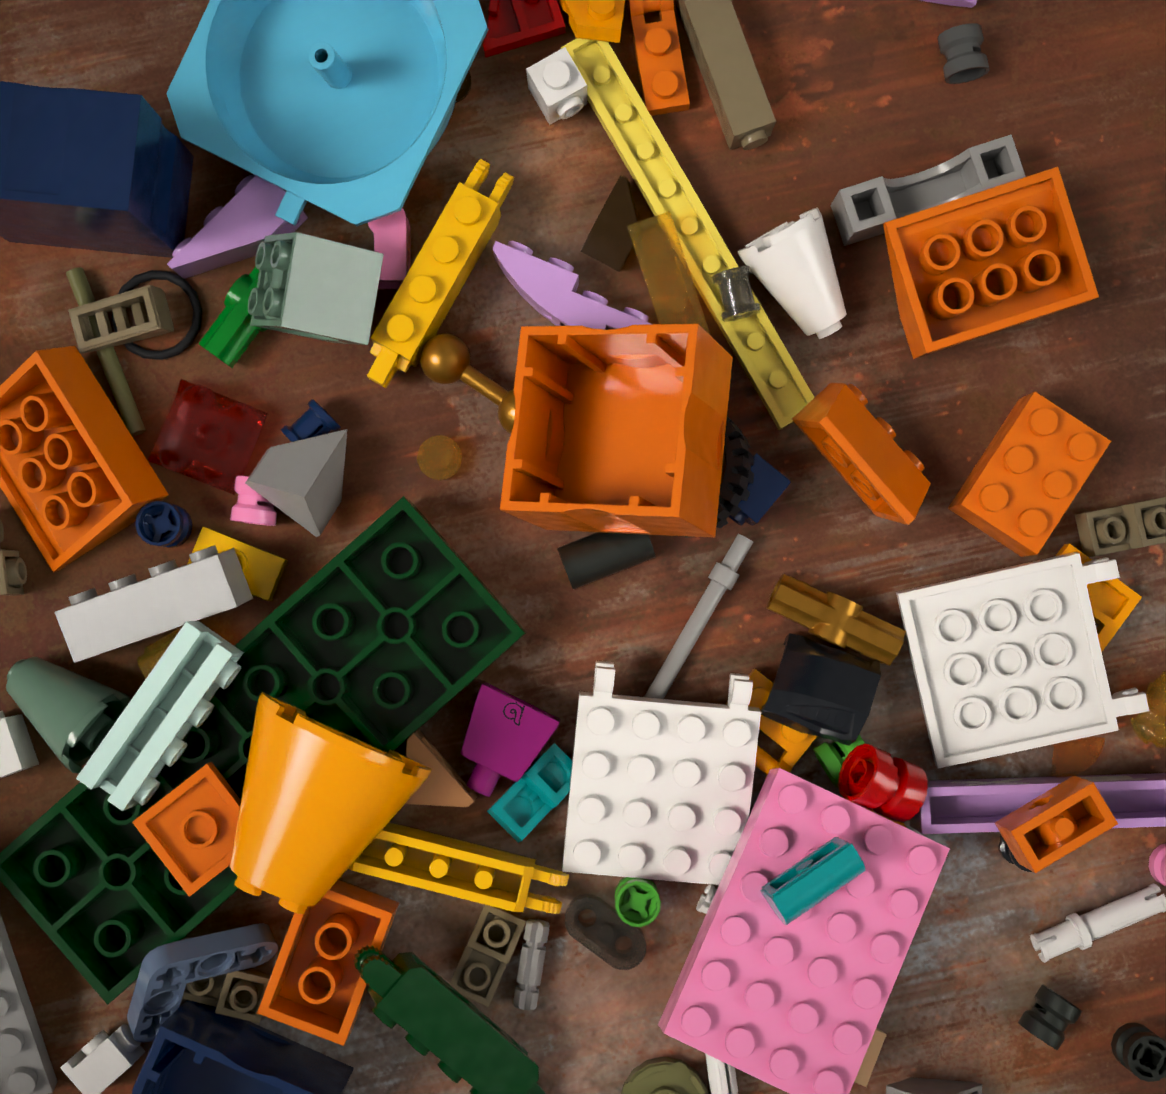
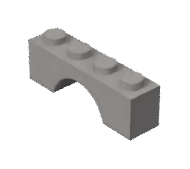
M1008 135L968 148L956 157L916 174L894 179H887L881 176L841 189L830 206L843 244L847 246L884 234L883 224L885 222L1024 178L1026 175L1012 135Z

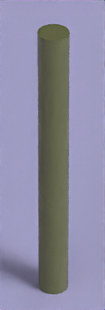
M78 267L67 271L66 276L78 306L95 302L96 300L84 269ZM89 316L94 338L101 337L96 316ZM114 347L97 350L96 353L124 424L132 436L144 433L146 428Z

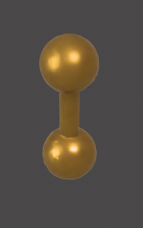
M439 334L430 338L424 344L420 354V363L425 375L439 384H452L461 380L498 405L499 421L503 428L511 434L515 419L514 389L507 391L470 366L469 350L460 338L451 334Z

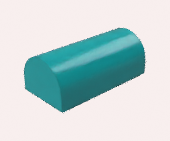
M834 837L762 886L760 891L784 925H788L866 871V868L851 843L839 837Z

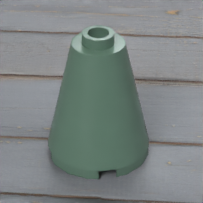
M31 657L16 662L7 674L6 690L63 766L72 773L81 772L82 766L91 758L132 699L123 692L39 657Z

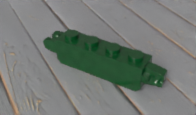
M367 945L362 947L361 950H357L358 953L354 955L356 958L353 961L355 962L356 969L361 973V978L369 985L367 990L375 1003L372 1012L389 1028L393 1029L398 1024L407 1031L408 1034L405 1036V1039L421 1055L426 1056L431 1051L440 1059L437 1065L452 1081L458 1083L463 1078L473 1086L469 1090L471 1094H546L537 1083L539 1080V1067L529 1058L526 1049L413 952L399 953L392 961L382 951H379L377 947L374 948L373 945L371 947Z

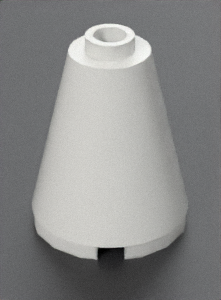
M817 207L800 214V219L796 222H785L745 245L746 248L740 249L737 252L741 260L807 336L816 333L818 339H822L842 328L840 320L847 314L823 218Z

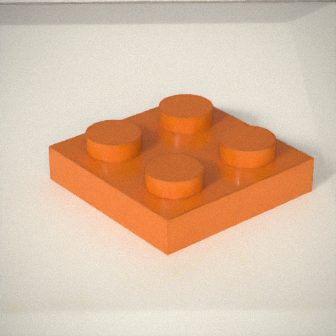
M209 762L132 823L190 897L230 866L241 799L215 765Z

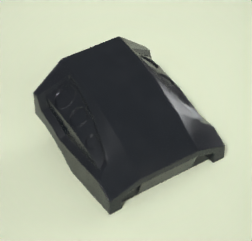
M789 633L785 638L783 644L785 645L784 653L767 701L762 706L761 715L798 732L831 739L847 746L851 745L856 741L869 716L881 677L880 662L877 660L867 661L839 649L822 645L807 637Z

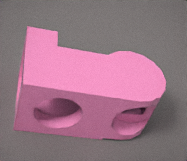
M403 208L399 212L368 222V226L374 235V251L384 254L378 289H399L411 268L410 224Z

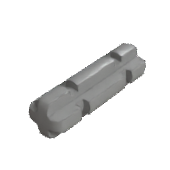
M528 919L525 925L523 939L526 940V943L522 944L516 981L519 985L515 987L513 999L514 1007L522 1010H535L538 1003L539 989L537 986L541 984L546 947L543 945L548 941L550 929L549 922L541 919Z

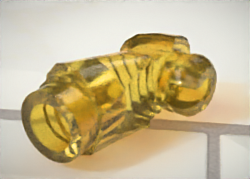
M1163 671L1159 678H1156L1153 683L1150 682L1146 691L1149 711L1139 713L1136 718H1131L1132 729L1137 737L1145 745L1152 742L1157 748L1166 747V724H1164L1166 721V671Z

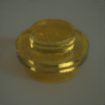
M442 435L433 436L425 440L420 446L417 455L418 465L428 477L435 480H445L454 476L460 469L462 453L458 444L451 438Z

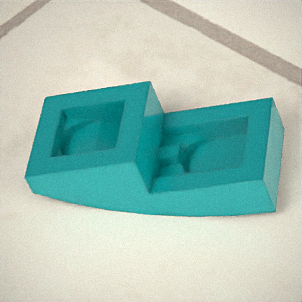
M555 743L552 744L525 771L520 780L515 782L487 812L518 843L521 842L569 793L572 760Z

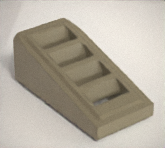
M152 285L68 310L79 353L83 354L174 331L163 289ZM144 303H145V305H146V309H147V313H148L150 322L148 321V317H147V314H146V310H145ZM127 307H131L136 325L134 327L130 326L126 311ZM110 311L113 312L117 332L114 333L112 332L107 313ZM89 316H96L101 337L94 338Z

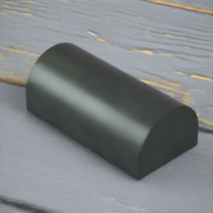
M597 532L557 548L573 589L656 557L651 540L647 534Z

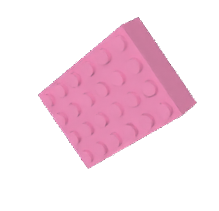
M781 768L770 769L658 1026L664 1034L789 1094H849L950 848ZM834 837H839L851 843L861 857L866 871L788 925H784L761 893V887Z

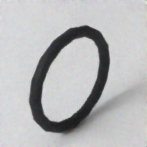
M151 270L135 275L121 287L118 294L131 291L140 283L153 279L168 280L180 286L188 295L193 308L192 325L183 340L174 347L162 351L146 350L133 342L123 345L128 351L144 359L164 360L179 355L194 342L201 328L202 307L197 292L186 279L170 271ZM112 312V323H113L115 332H117V327H116L115 319H114L113 312Z

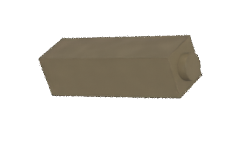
M677 0L676 7L729 150L741 146L743 150H751L763 145L768 141V137L771 136L776 119L731 0Z

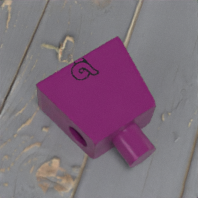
M484 682L479 689L461 750V755L476 762L466 786L482 795L490 797L501 775L518 782L557 729L560 718Z

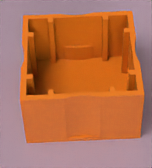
M645 324L609 330L593 329L582 325L521 326L514 383L515 419L507 444L500 510L545 530L715 538L733 357L699 324Z

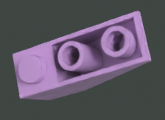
M249 175L239 183L235 190L236 195L224 207L219 206L208 214L204 220V227L193 238H186L177 245L172 254L173 258L167 265L185 279L256 256L258 246L261 242H264L265 236L295 232L308 217L302 211L295 226L275 216L286 192L282 188L256 175Z

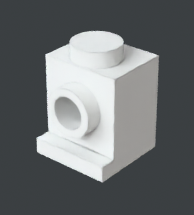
M123 1024L110 1036L102 1030L60 1068L82 1094H100L145 1053V1050L140 1046L141 1042L134 1040L130 1027Z

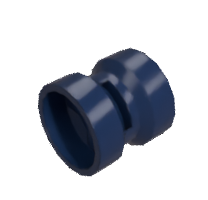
M161 501L150 502L142 507L137 514L135 523L137 533L143 541L150 545L168 548L177 547L186 542L191 535L193 525L191 516L185 509L178 505Z

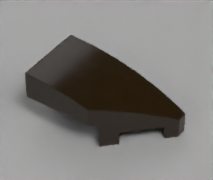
M624 175L619 177L581 249V252L618 272L623 269L642 231L640 227L642 221L630 190L631 185L629 179Z

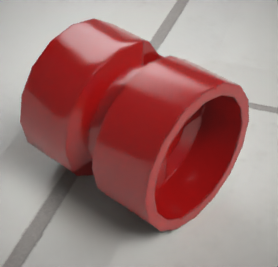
M864 743L856 746L844 760L839 773L838 786L840 794L844 799L864 808L873 809L874 812L902 823L914 817L924 804L928 790V779L921 767L901 758H892L890 753Z

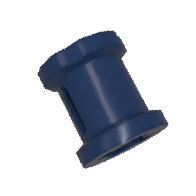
M311 399L308 402L309 409L291 426L285 425L281 431L291 442L328 434L331 430L337 432L341 426L314 399Z

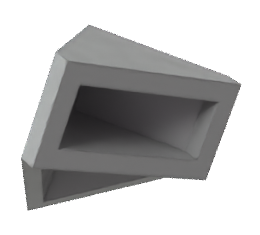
M347 429L270 447L245 484L315 537L320 536L342 499Z

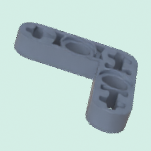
M264 923L248 925L167 943L151 950L142 961L127 1014V1021L134 1040L137 1042H149L155 1039L160 1026L179 1008L187 983L256 967L269 961L278 951V944L269 925Z

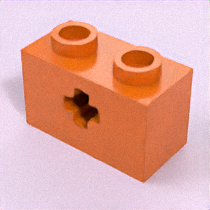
M1072 776L996 821L995 825L1017 862L1032 872L1037 873L1118 825V822L1094 782Z

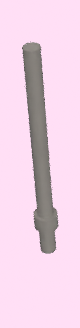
M738 534L721 564L716 562L708 576L711 582L644 697L664 699L726 589L731 591L740 575L736 572L754 543L753 541Z

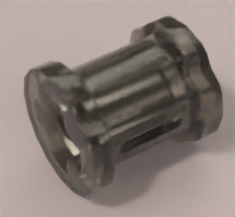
M750 266L728 269L711 277L713 284L719 288L724 312L721 314L723 322L747 318L761 311L760 304L754 301L749 276L752 275Z

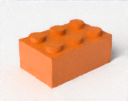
M1034 391L1017 401L948 509L1019 556L1038 555L1111 441Z
M337 880L315 906L307 907L305 914L294 913L257 1014L344 1046L354 1028L369 987L355 967L353 960L356 957L354 955L358 953L357 950H361L362 947L367 945L369 947L373 945L379 951L383 950L400 903Z

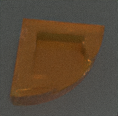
M1090 736L1054 744L1051 775L1055 777H1069L1088 769L1100 756L1105 738Z

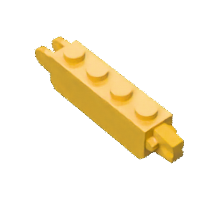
M482 159L476 163L465 184L458 183L371 336L374 344L370 353L376 356V359L367 377L384 388H387L398 369L406 373L410 366L416 367L420 363V354L424 344L436 335L498 226L501 218L500 207L513 185L514 177L505 172L497 180L489 198L480 194L478 190L486 180L490 168V163Z
M390 822L348 868L351 871L512 912H523L524 907L551 914H559L561 912L562 902L554 897L528 892L531 879L553 886H566L569 879V874L536 865V859Z

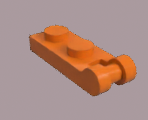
M627 0L643 102L651 116L689 110L690 101L674 12V1ZM659 11L661 21L645 24L644 13Z

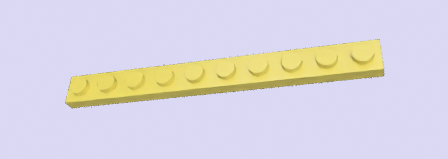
M576 38L567 43L561 49L566 47L585 80L588 102L778 430H781L794 422L792 418L815 397L609 42Z

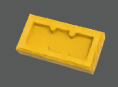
M202 527L192 553L216 545L218 553L234 548L251 594L271 601L288 560L210 528Z

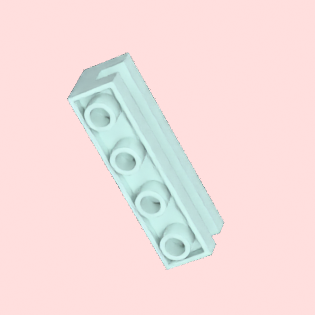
M186 621L76 779L90 789L100 787L108 792L110 797L107 801L121 811L134 807L138 803L142 806L145 805L160 785L156 777L165 764L171 767L186 749L187 743L183 739L192 726L200 727L212 712L214 705L209 701L219 687L226 689L238 675L241 666L237 664V661L244 652L201 622Z

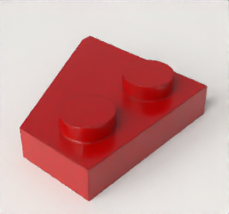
M490 0L487 24L489 30L483 40V50L487 58L565 34L566 26L558 1Z

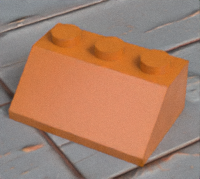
M845 383L828 384L792 420L875 516L909 525L916 518L931 484L922 474V471L925 469L924 465L909 450L903 451L893 440L897 436L894 429L884 419L880 417L874 418L865 407L868 404L867 398L856 386L850 383L848 385Z

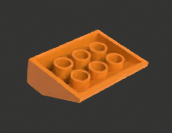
M1058 167L883 224L899 315L913 359L1048 316L1099 297Z
M76 346L36 350L0 385V488L53 572L61 570L134 523L140 509L146 504L162 501L169 495Z

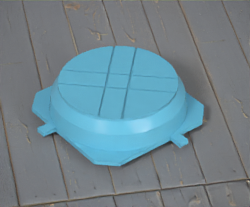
M210 0L166 94L182 139L286 190L275 216L296 226L308 201L359 226L401 211L427 156L438 143L448 125L457 94L489 29L479 0Z

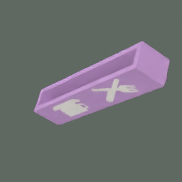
M1166 773L1077 776L1094 782L1118 822V825L1113 828L1166 827ZM1072 776L928 781V790L924 804L919 812L910 819V827L921 834L999 832L995 825L996 821Z

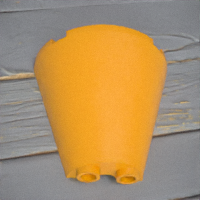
M262 692L257 702L230 863L231 870L238 876L234 885L242 891L255 896H260L262 891L279 897L278 903L283 908L297 914H305L307 907L315 906L428 779L432 768L392 750H389L388 753L309 718L306 716L305 711Z

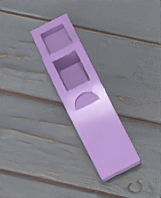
M495 241L492 249L494 258L506 278L536 311L554 325H582L593 329L609 330L631 325L651 324L648 323L649 317L638 310L625 307L622 312L607 306L608 300L599 294L591 291H583L582 295L576 293L579 286V275L573 273L574 267L567 262L552 257L546 262L532 256L533 251L521 243L509 241L505 245Z

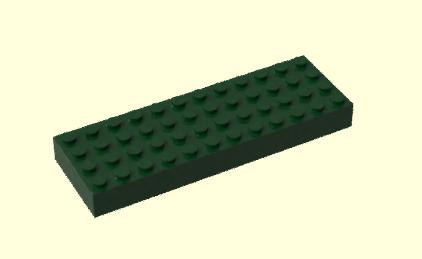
M403 496L234 645L244 652L237 661V664L241 666L238 675L226 689L219 687L209 701L214 705L212 712L200 727L192 726L183 739L187 743L186 749L171 767L165 764L156 777L160 785L145 805L142 806L138 803L134 807L121 811L107 801L110 797L108 792L100 787L90 789L79 782L0 852V881L108 1005L137 980L142 961L151 950L158 946L184 939L239 890L234 885L238 876L228 866L189 897L132 822L209 762L215 765L241 799L257 702L262 692L305 711L306 716L388 753L389 750L395 751L527 632L415 505Z

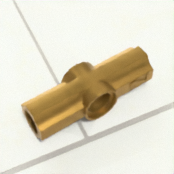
M782 574L776 583L766 607L770 611L809 628V633L844 649L847 646L864 656L888 666L898 656L904 643L905 630L862 611L863 607L847 598L826 591V593L821 592L809 584Z

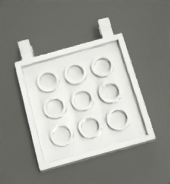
M1073 552L896 592L934 762L937 768L1118 731L1116 717L1149 711L1146 693H1138L1137 688H1131L1116 692L1111 696L1087 584L1120 578L1115 559L1109 560L1108 557L1082 564L1080 553Z
M596 661L593 693L579 691L562 872L719 885L750 814L761 718L759 708L748 707L752 695L753 681L749 680V675L730 673L727 705L612 694L615 679L614 662Z

